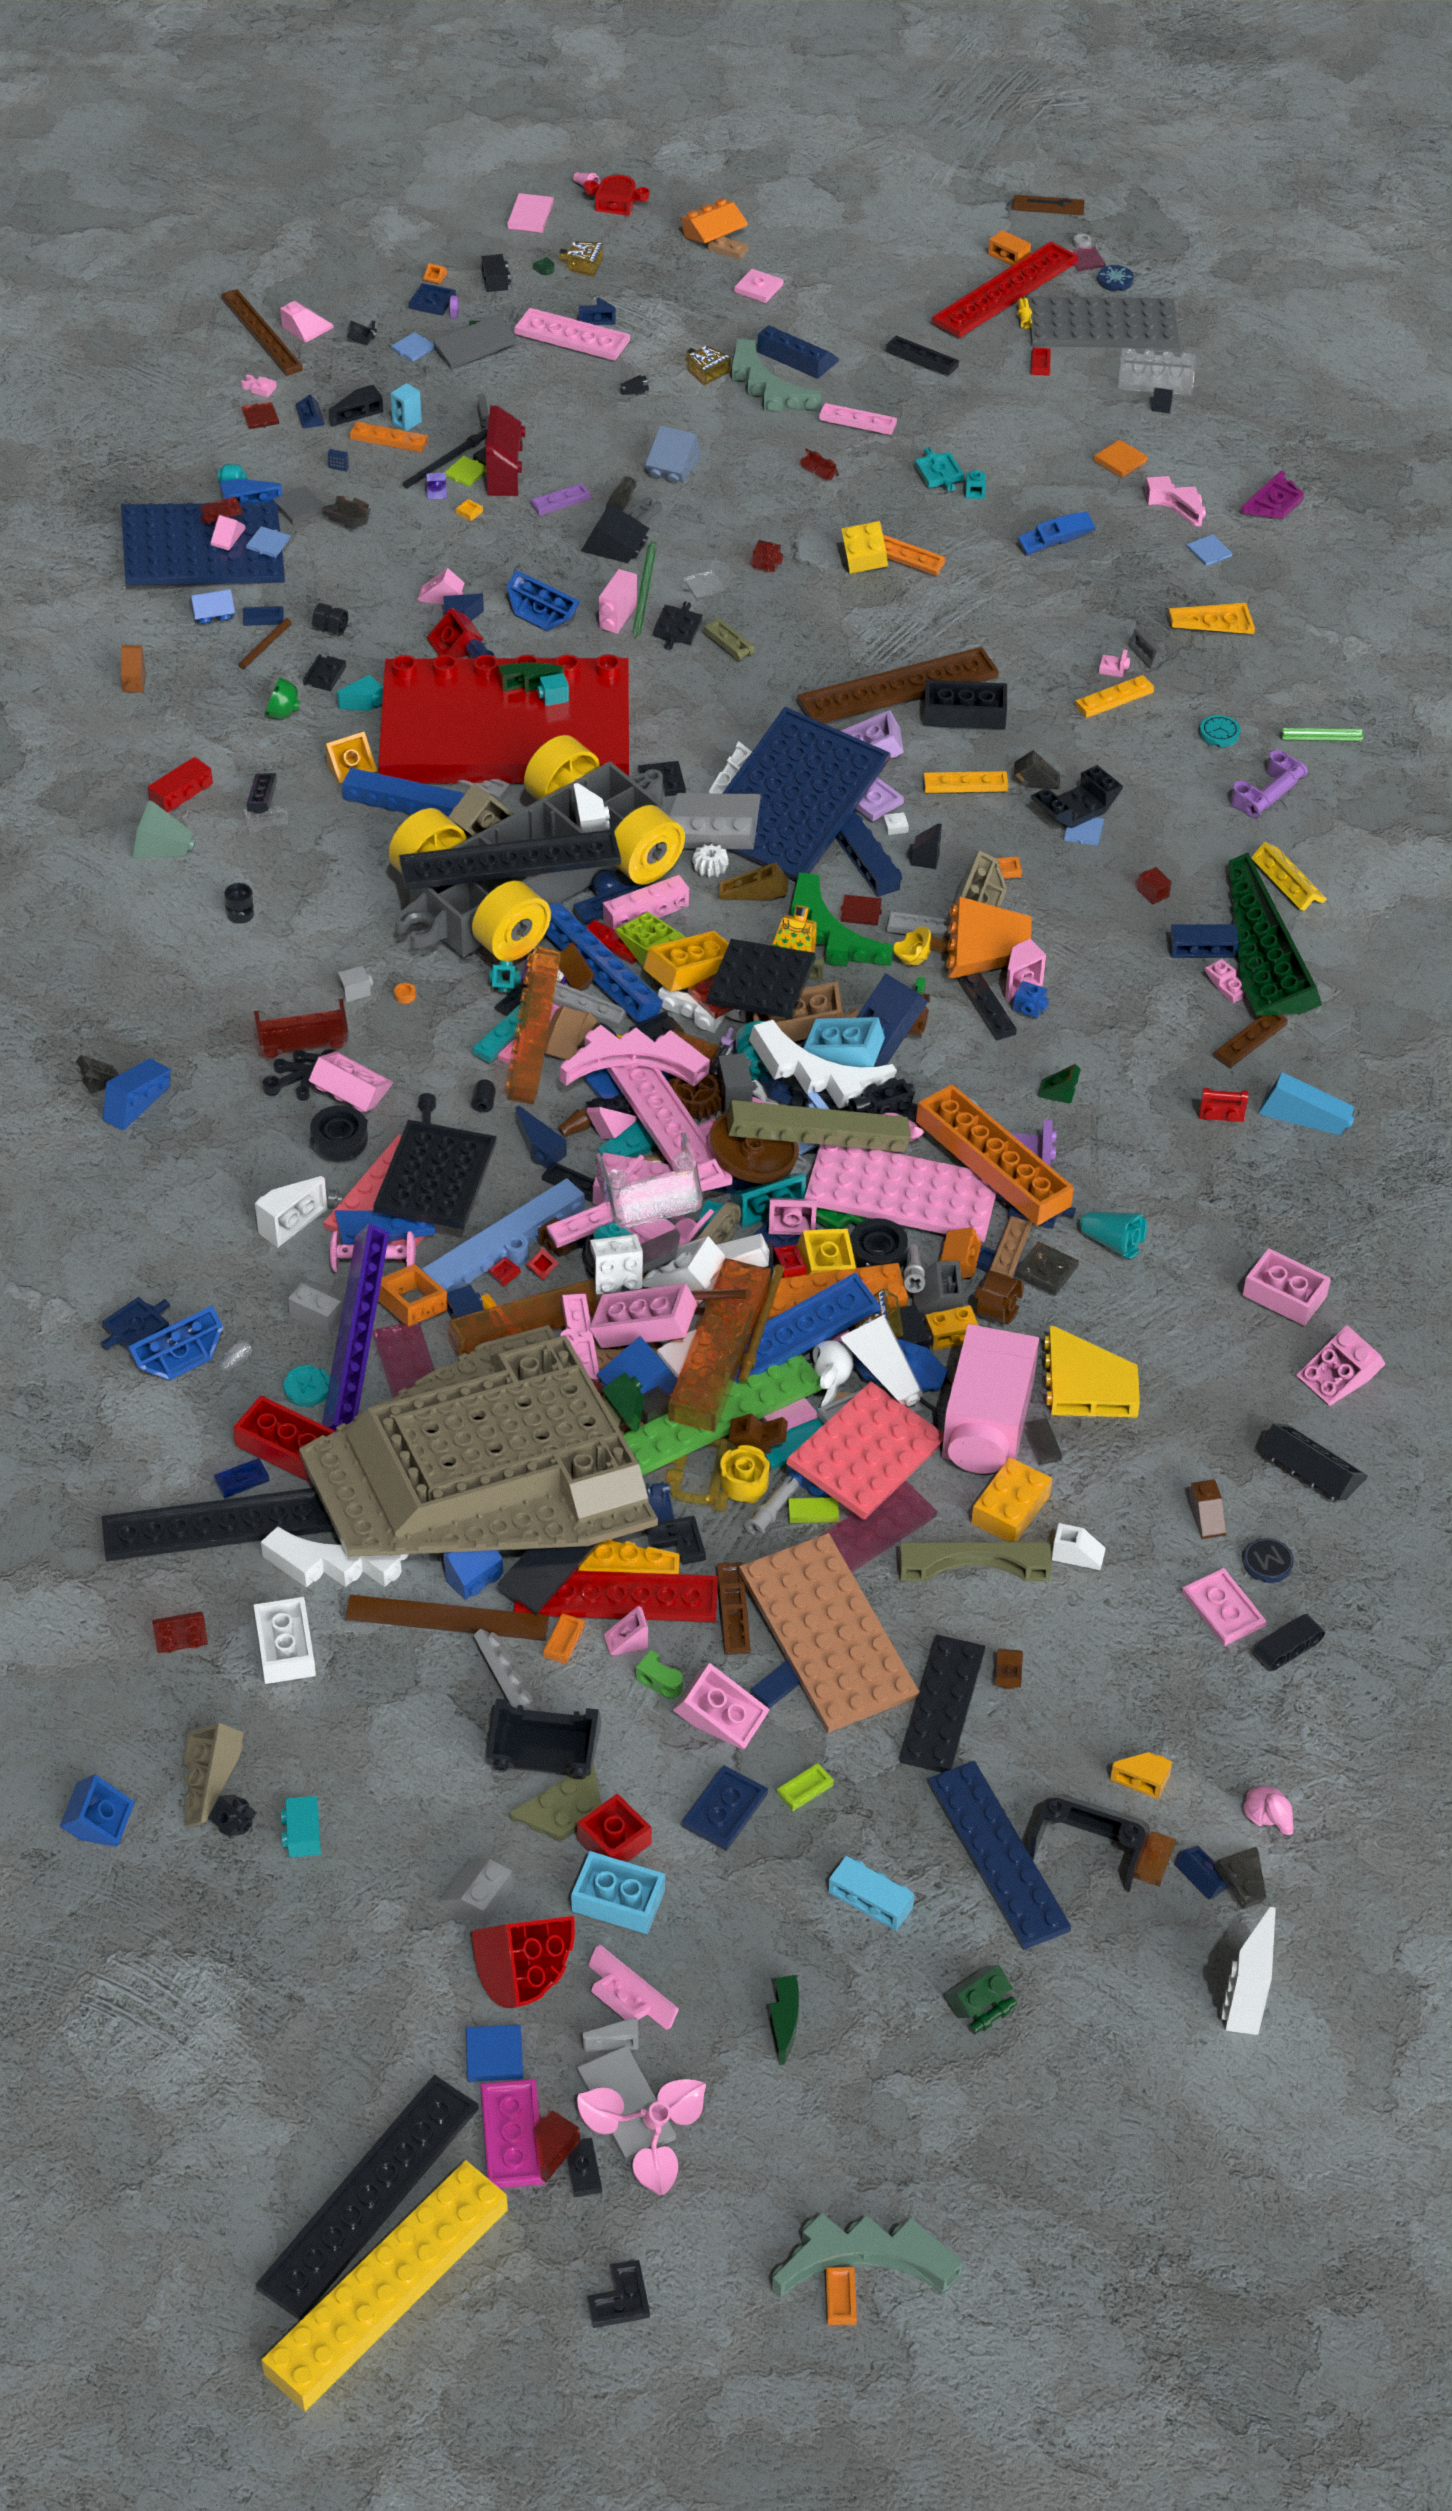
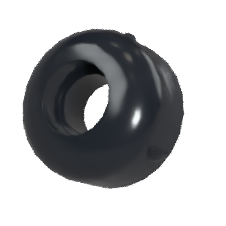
M334 1105L327 1107L313 1117L310 1124L311 1137L309 1142L313 1145L317 1154L324 1159L334 1162L351 1160L360 1155L366 1148L368 1142V1120L359 1110L350 1106Z
M874 1218L859 1223L852 1230L850 1242L856 1268L899 1263L901 1268L904 1265L907 1257L908 1237L905 1230L899 1224L887 1219Z

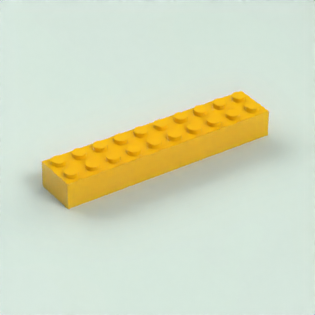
M465 2160L261 2359L264 2375L306 2412L508 2211L507 2194Z

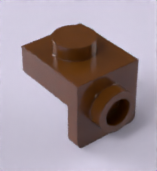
M998 1649L995 1686H1002L1007 1689L1021 1688L1023 1651Z

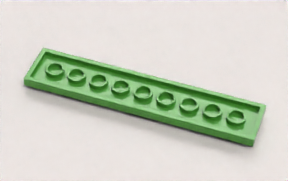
M800 1354L788 1359L786 1363L780 1366L773 1365L768 1367L766 1372L750 1375L747 1383L733 1382L640 1426L636 1432L632 1430L623 1434V1437L637 1459L643 1476L730 1434L731 1420L752 1413L758 1419H762L779 1409L822 1390L820 1385L821 1377L815 1373V1370Z

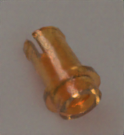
M931 933V949L947 954L949 941L935 937Z

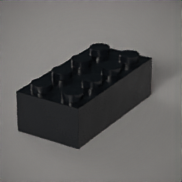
M926 680L924 725L1006 728L1007 683Z

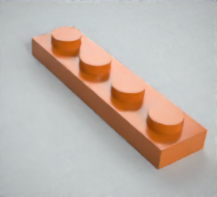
M356 422L350 432V439L416 452H423L428 443V435L366 424L364 422Z
M883 535L887 558L935 576L939 574L946 562L944 556Z

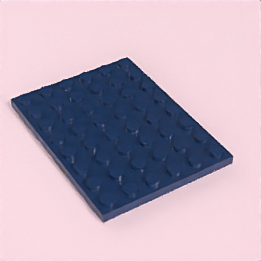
M277 503L121 504L125 585L285 583L282 550L275 558L246 548L248 542L261 526L280 532ZM219 515L237 520L245 525V530L230 550L211 545Z
M784 706L722 793L760 794L761 796L754 849L728 850L763 866L777 862L784 874L796 881L798 880L799 872L810 874L890 760V752Z

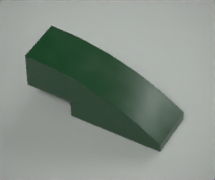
M513 663L498 666V680L503 692L523 688L525 693L536 691L537 686H540V677L564 673L563 666L547 663Z
M797 1975L775 1978L777 2002L770 2003L769 2020L779 2065H785L796 2036L799 2012Z

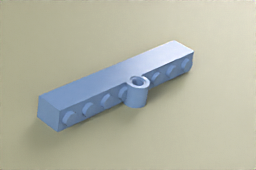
M565 1179L422 1268V1271L447 1292L471 1283L478 1276L488 1272L491 1267L504 1257H507L517 1266H522L529 1259L528 1245L538 1239V1228L555 1217L558 1220H563L585 1210V1194L572 1182Z

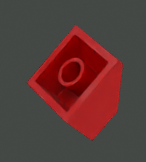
M452 607L427 636V639L439 656L451 655L455 658L468 655L465 645L470 640L475 638L479 641L484 640L469 617Z

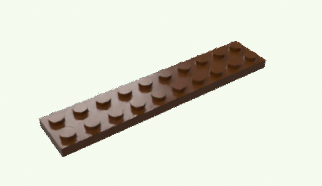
M978 647L798 694L797 702L806 716L821 723H826L925 697L926 680L982 682L997 678L999 671L983 647Z

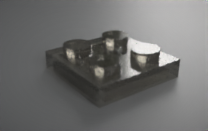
M1038 1241L1015 1270V1277L1056 1296L1077 1269L1079 1260Z

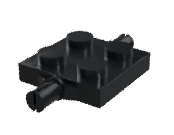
M685 601L681 609L664 605L654 627L653 635L667 640L664 645L665 649L669 647V650H671L674 643L692 644L702 622L703 615L689 611L691 608L690 602L687 604V601Z

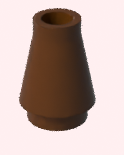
M584 1108L581 1110L577 1109L558 1126V1130L566 1138L569 1135L589 1129L592 1121Z

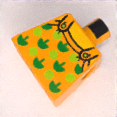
M796 905L794 916L786 915L782 918L772 946L816 953L817 923L807 919L808 907Z

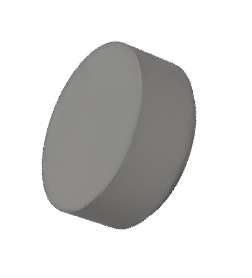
M1077 234L1074 236L1073 246L1077 249H1088L1091 246V237L1087 234Z

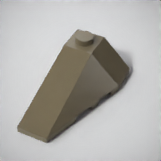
M216 1723L188 1732L183 1756L184 1764L188 1765V1774L184 1776V1784L188 1786V1794L184 1799L186 1827L190 1828L206 1823L240 1757L243 1748V1732L222 1723Z

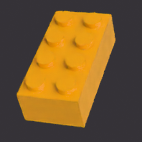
M710 931L651 946L648 949L643 969L670 992L714 981L729 942L716 931Z

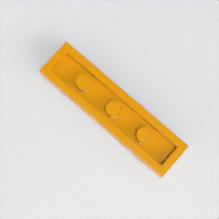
M1144 675L1075 700V707L1085 718L1151 694L1154 692V685Z
M1007 771L924 773L925 793L1008 791Z

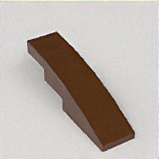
M742 1562L717 1563L725 1655L751 1653L745 1583L739 1573V1566L743 1565Z

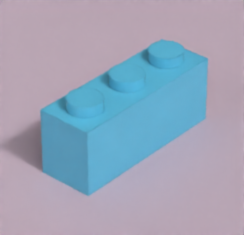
M846 1856L829 1878L828 1893L895 1931L898 1930L913 1909L914 1893L907 1887L890 1881L884 1874L876 1873L867 1868L859 1860H853Z

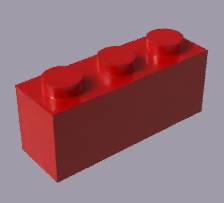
M193 757L147 786L149 801L154 802L168 813L212 785V770L201 760Z

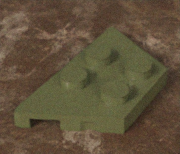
M594 1764L591 1775L585 1776V1779H574L568 1776L511 1811L510 1819L515 1823L518 1820L530 1825L531 1830L545 1833L549 1838L559 1842L577 1832V1822L602 1805Z

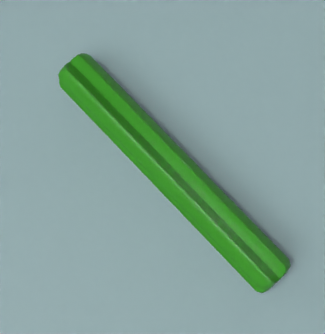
M1283 728L1281 736L1283 740L1361 741L1363 731L1362 729Z

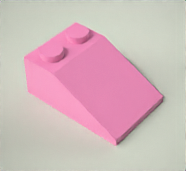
M711 1663L697 1672L673 1709L674 1712L692 1726L742 1750L746 1748L770 1710Z

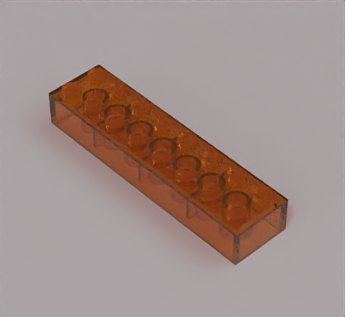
M725 1258L713 1290L750 1289L752 1293L751 1298L708 1301L669 1401V1421L712 1432L716 1431L741 1365L742 1357L746 1352L770 1284L771 1269Z

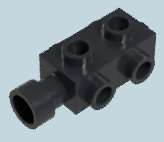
M890 1078L885 1084L879 1086L876 1083L868 1085L864 1090L863 1097L849 1098L848 1106L850 1112L864 1113L867 1110L868 1113L881 1115L900 1109L903 1110L911 1106L915 1089L911 1083L907 1084L904 1078L899 1080Z

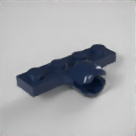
M605 870L598 873L592 881V887L597 896L574 904L573 910L580 922L585 925L603 918L604 902L653 885L654 883L642 885L632 882L623 885L612 871Z

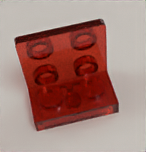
M202 1611L152 1621L158 1653H170L175 1650L208 1645Z

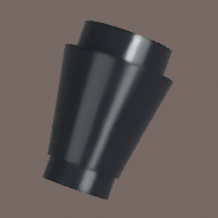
M638 375L620 384L623 395L645 393V391L649 390L646 375Z

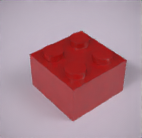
M617 1793L577 1822V1840L589 1852L628 1862L652 1844V1827Z

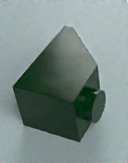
M624 1372L602 1390L628 1426L636 1432L639 1430L645 1396L640 1391L643 1386L635 1376L630 1378Z

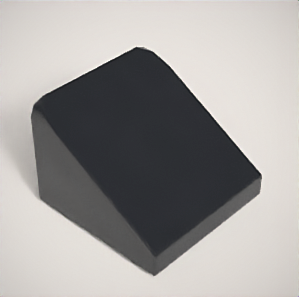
M1155 388L1152 411L1170 413L1173 390Z

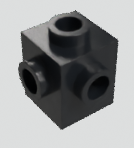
M235 1794L219 1796L208 1819L219 1827V1831L226 1836L241 1835L251 1828L252 1820L257 1812L249 1806V1802L244 1798L237 1797Z

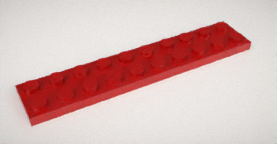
M1050 241L932 316V323L960 338L1077 263L1078 255Z

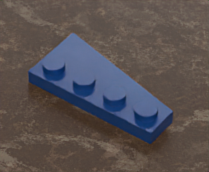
M335 1210V1218L342 1245H354L355 1236L368 1224L390 1232L388 1242L407 1239L408 1231H411L415 1238L435 1234L434 1224L384 1215L373 1211Z

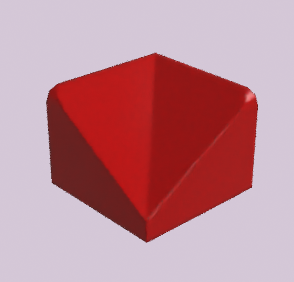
M543 1247L527 1263L543 1280L559 1264Z

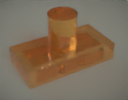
M1151 1831L1136 1870L1135 1879L1160 1887L1177 1839Z

